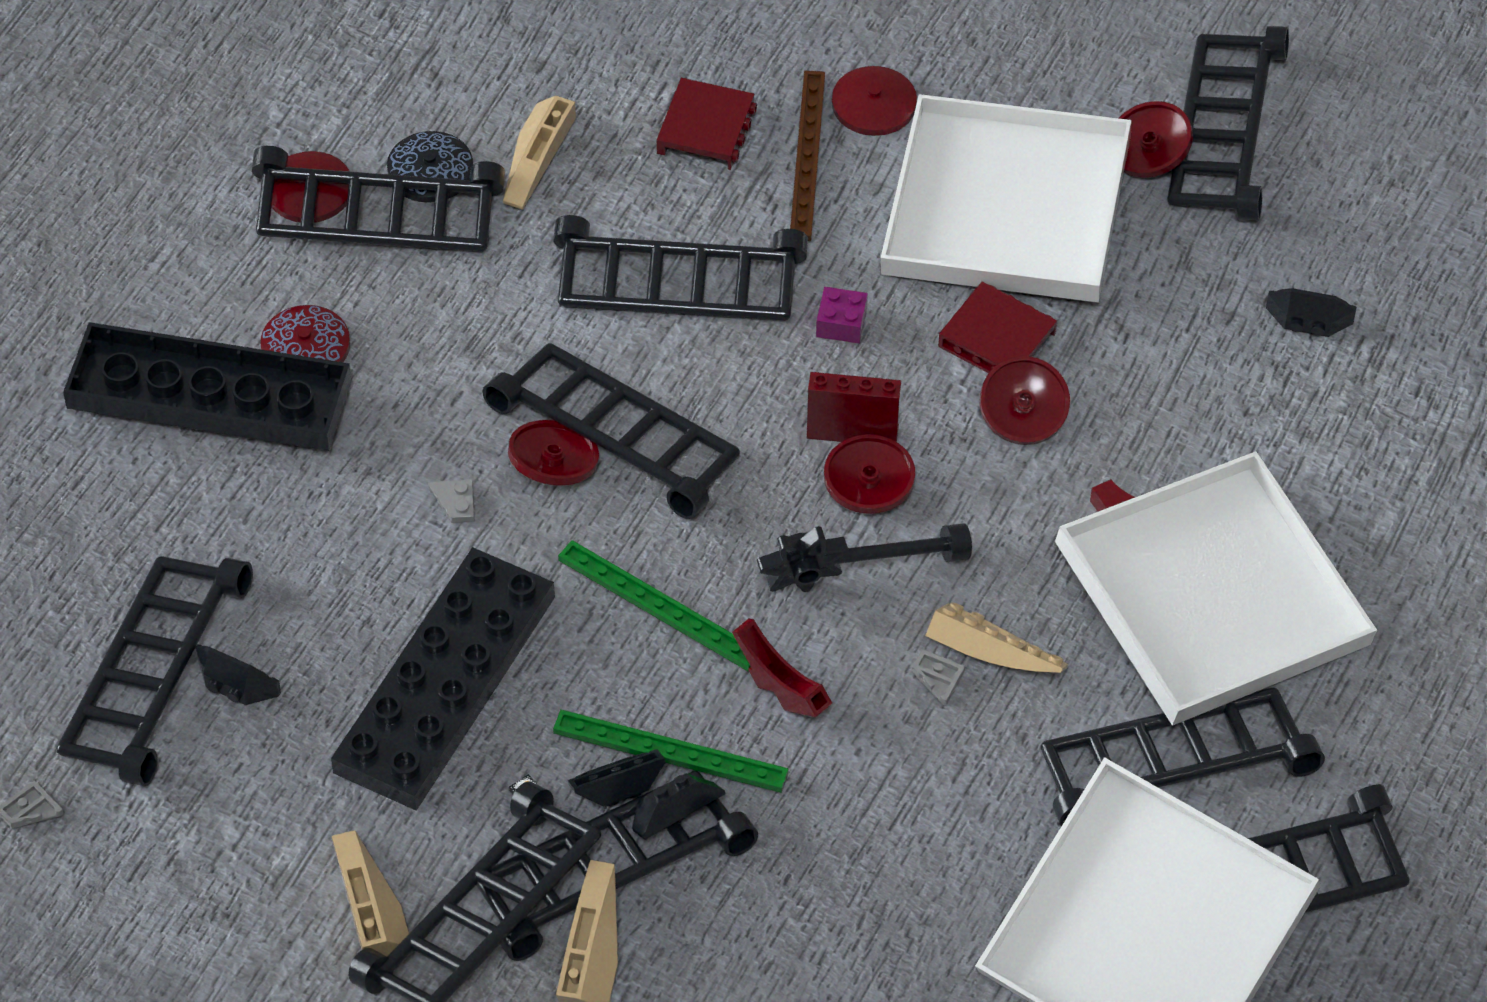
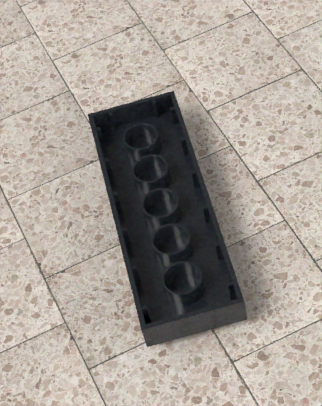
M89 322L63 395L67 409L329 451L352 378L350 363Z
M472 547L331 757L333 774L417 811L554 600V582Z

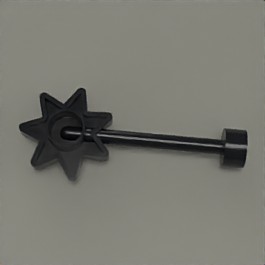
M962 523L942 526L939 538L848 548L844 537L825 539L822 527L818 526L808 533L779 536L777 538L779 551L759 557L757 563L760 573L768 575L766 579L770 591L774 592L795 583L803 592H809L814 583L821 577L842 574L841 563L942 552L946 562L969 560L972 554V539L968 526Z

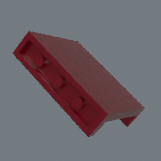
M680 78L656 140L657 154L665 155L668 148L726 160L728 161V170H731L733 163H737L739 159V147L744 146L745 131L750 130L751 115L756 114L757 103L754 102L755 94Z
M981 282L940 331L938 347L989 373L997 364L1006 359L1017 356L1032 357L1049 334L1055 336L1057 320L1034 309L1031 305L1015 299L1012 295H1007L996 287Z
M810 372L807 439L842 442L854 436L872 434L884 436L897 442L901 380Z

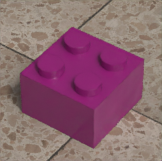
M824 286L816 321V337L860 344L867 312L868 293Z

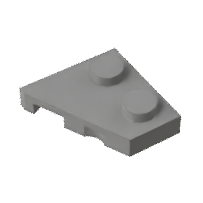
M472 479L428 482L429 491L437 498L439 506L445 510L446 516L451 523L474 522Z
M922 649L912 666V672L942 705L946 706L965 672V666Z
M35 780L0 805V817L12 829L60 817L64 814L63 809Z

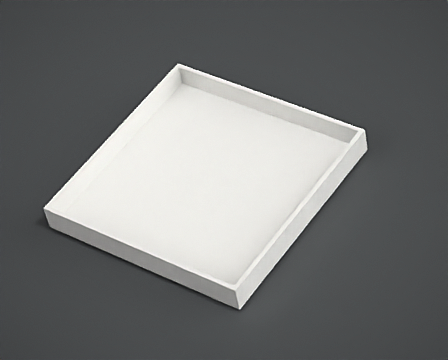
M919 94L881 254V275L974 287L984 282L996 287L998 290L1099 303L1130 143L1131 120Z
M1256 451L1060 526L1055 543L1172 726L1371 645L1377 632L1376 627Z
M1104 757L975 967L981 974L1028 1002H1251L1319 890L1320 881Z

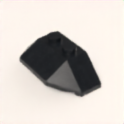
M1295 288L1269 291L1266 309L1284 329L1329 337L1353 325L1357 308L1337 296Z
M200 644L195 647L203 680L209 691L227 696L231 701L235 703L240 702L244 705L280 696L281 689L278 679L269 677L265 672L214 648Z
M655 749L649 753L633 755L584 772L575 778L569 779L568 784L577 795L603 807L613 806L621 800L636 798L642 793L649 791L665 764V758L658 749Z
M687 773L679 775L671 782L657 787L653 792L638 800L632 825L633 832L645 840L725 795V790L706 779Z

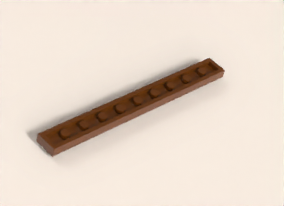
M804 70L790 229L804 232L808 236V241H811L825 72Z

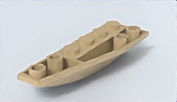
M555 95L536 104L518 136L503 198L504 204L524 209L576 119L574 101Z
M954 602L935 610L926 633L927 637L968 656L1005 667L1057 673L1063 672L1068 667V664L1063 662L1061 657L1049 654L1041 648L985 620L982 614L977 612L969 613L963 610V606Z
M354 830L333 835L332 841L361 949L372 948L388 956L409 934L402 907L357 832Z
M590 860L575 911L556 992L559 1002H610L618 967L615 864Z

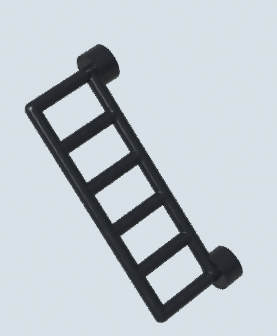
M1267 26L1265 36L1200 34L1197 37L1183 110L1193 129V141L1243 143L1240 163L1188 160L1187 154L1184 160L1172 170L1167 197L1170 205L1237 209L1238 220H1260L1263 199L1262 186L1249 185L1270 60H1287L1289 49L1288 27ZM1208 47L1259 49L1257 66L1205 65ZM1202 78L1254 80L1251 99L1201 97L1199 94ZM1196 110L1248 111L1246 129L1243 131L1193 128ZM1185 173L1237 176L1234 195L1181 192Z
M261 146L254 150L252 163L253 175L262 179L256 233L259 236L483 252L488 247L492 196H497L503 192L505 169L498 163L481 161L471 166L469 180L294 168L287 167L288 153L285 150L276 146ZM275 181H305L300 226L270 224ZM318 182L349 185L344 229L314 227ZM362 186L392 188L388 232L357 230ZM405 189L436 191L432 235L401 233ZM449 192L479 195L475 238L445 236Z
M576 215L558 217L555 221L553 238L554 244L563 249L558 303L560 306L786 321L791 316L795 264L806 260L808 236L796 229L776 231L773 235L772 248L589 236V221ZM576 250L607 251L602 296L572 294ZM620 252L651 253L646 299L615 297ZM664 254L694 256L690 301L659 300ZM708 257L738 259L734 304L703 302ZM751 260L778 261L782 263L778 307L747 305Z
M552 343L546 344L514 375L500 372L482 390L486 403L494 411L500 414H507L520 402H523L671 486L672 488L667 492V502L677 515L685 519L694 518L708 504L709 495L706 489L740 455V450L737 446ZM551 358L575 371L546 399L522 387ZM586 379L611 391L582 420L557 407ZM625 399L648 413L617 441L594 427L617 404ZM661 419L684 432V434L655 462L631 447ZM697 440L721 453L697 479L681 477L668 469Z
M164 556L156 558L56 748L57 753L69 758L119 768V777L122 782L144 787L148 786L155 776L158 759L156 751L145 747L222 595L243 598L247 595L253 579L251 563L225 558L218 568ZM165 571L214 581L202 604L154 595ZM146 607L195 617L183 641L134 631ZM129 644L176 655L163 679L116 669L115 666L126 645ZM107 681L156 692L144 716L95 706ZM87 719L137 730L131 743L122 754L75 744Z
M1277 688L1256 691L1178 723L1197 761V764L1166 771L1149 734L1151 730L1172 726L1165 713L1050 739L1041 744V751L1060 793L1054 799L1052 806L1061 827L1084 789L1072 787L1058 752L1089 745L1099 767L1104 757L1111 761L1103 742L1135 735L1152 773L1140 778L1158 788L1283 758L1289 772L1293 776L1302 777L1316 772L1323 765L1325 756L1313 735L1300 734ZM1269 703L1287 741L1282 744L1257 749L1239 710ZM1225 714L1243 753L1212 760L1194 720Z
M692 771L690 773H687L704 779V777L698 771ZM653 790L587 821V823L597 827L600 831L609 828L634 864L615 873L616 889L715 841L719 843L727 855L738 856L752 848L758 839V831L746 814L743 812L729 813L718 798L706 805L718 821L715 826L689 837L679 821L666 827L676 845L647 858L622 821L635 815L638 800L653 792ZM568 830L536 846L551 854L564 848L568 851L582 836ZM587 853L577 862V866L584 876H586L591 860ZM520 854L495 865L489 871L503 878L523 869L534 886L545 876L536 862ZM478 883L476 886L501 922L511 910L499 893ZM552 889L543 898L547 907L526 916L500 944L508 957L514 961H521L534 955L543 943V936L537 928L575 910L581 890L561 900L555 890Z
M531 781L524 782L515 790L510 803L512 815L519 820L388 956L372 948H365L358 952L349 967L351 983L371 994L379 993L386 987L411 1002H446L601 838V831L597 827L554 807V798L551 791ZM546 819L582 836L562 858L521 838L532 826L540 825ZM509 850L550 869L530 892L489 872ZM478 883L518 903L497 926L458 906V903ZM446 916L486 937L465 960L425 940ZM413 950L453 971L432 995L393 974V971Z
M1371 785L1353 793L1348 798L1353 812L1248 838L1265 849L1283 845L1289 862L1310 874L1297 841L1327 834L1348 887L1321 894L1317 892L1305 913L1403 888L1409 884V876L1384 819V815L1393 808L1384 785ZM1371 823L1392 875L1362 883L1341 830Z

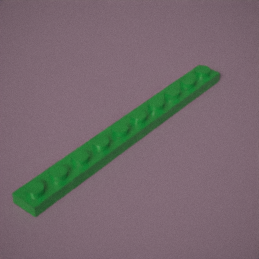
M573 540L558 555V561L749 672L748 669L751 666L733 633Z
M560 709L553 727V734L634 755L649 753L652 750L658 749L665 758V763L780 793L783 791L789 768Z

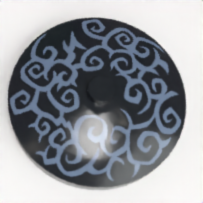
M439 131L419 132L402 139L394 146L388 156L387 173L392 175L469 180L473 158L467 145L451 134ZM405 189L404 197L418 202L431 203L435 202L436 191ZM449 192L448 199L456 196L460 192Z

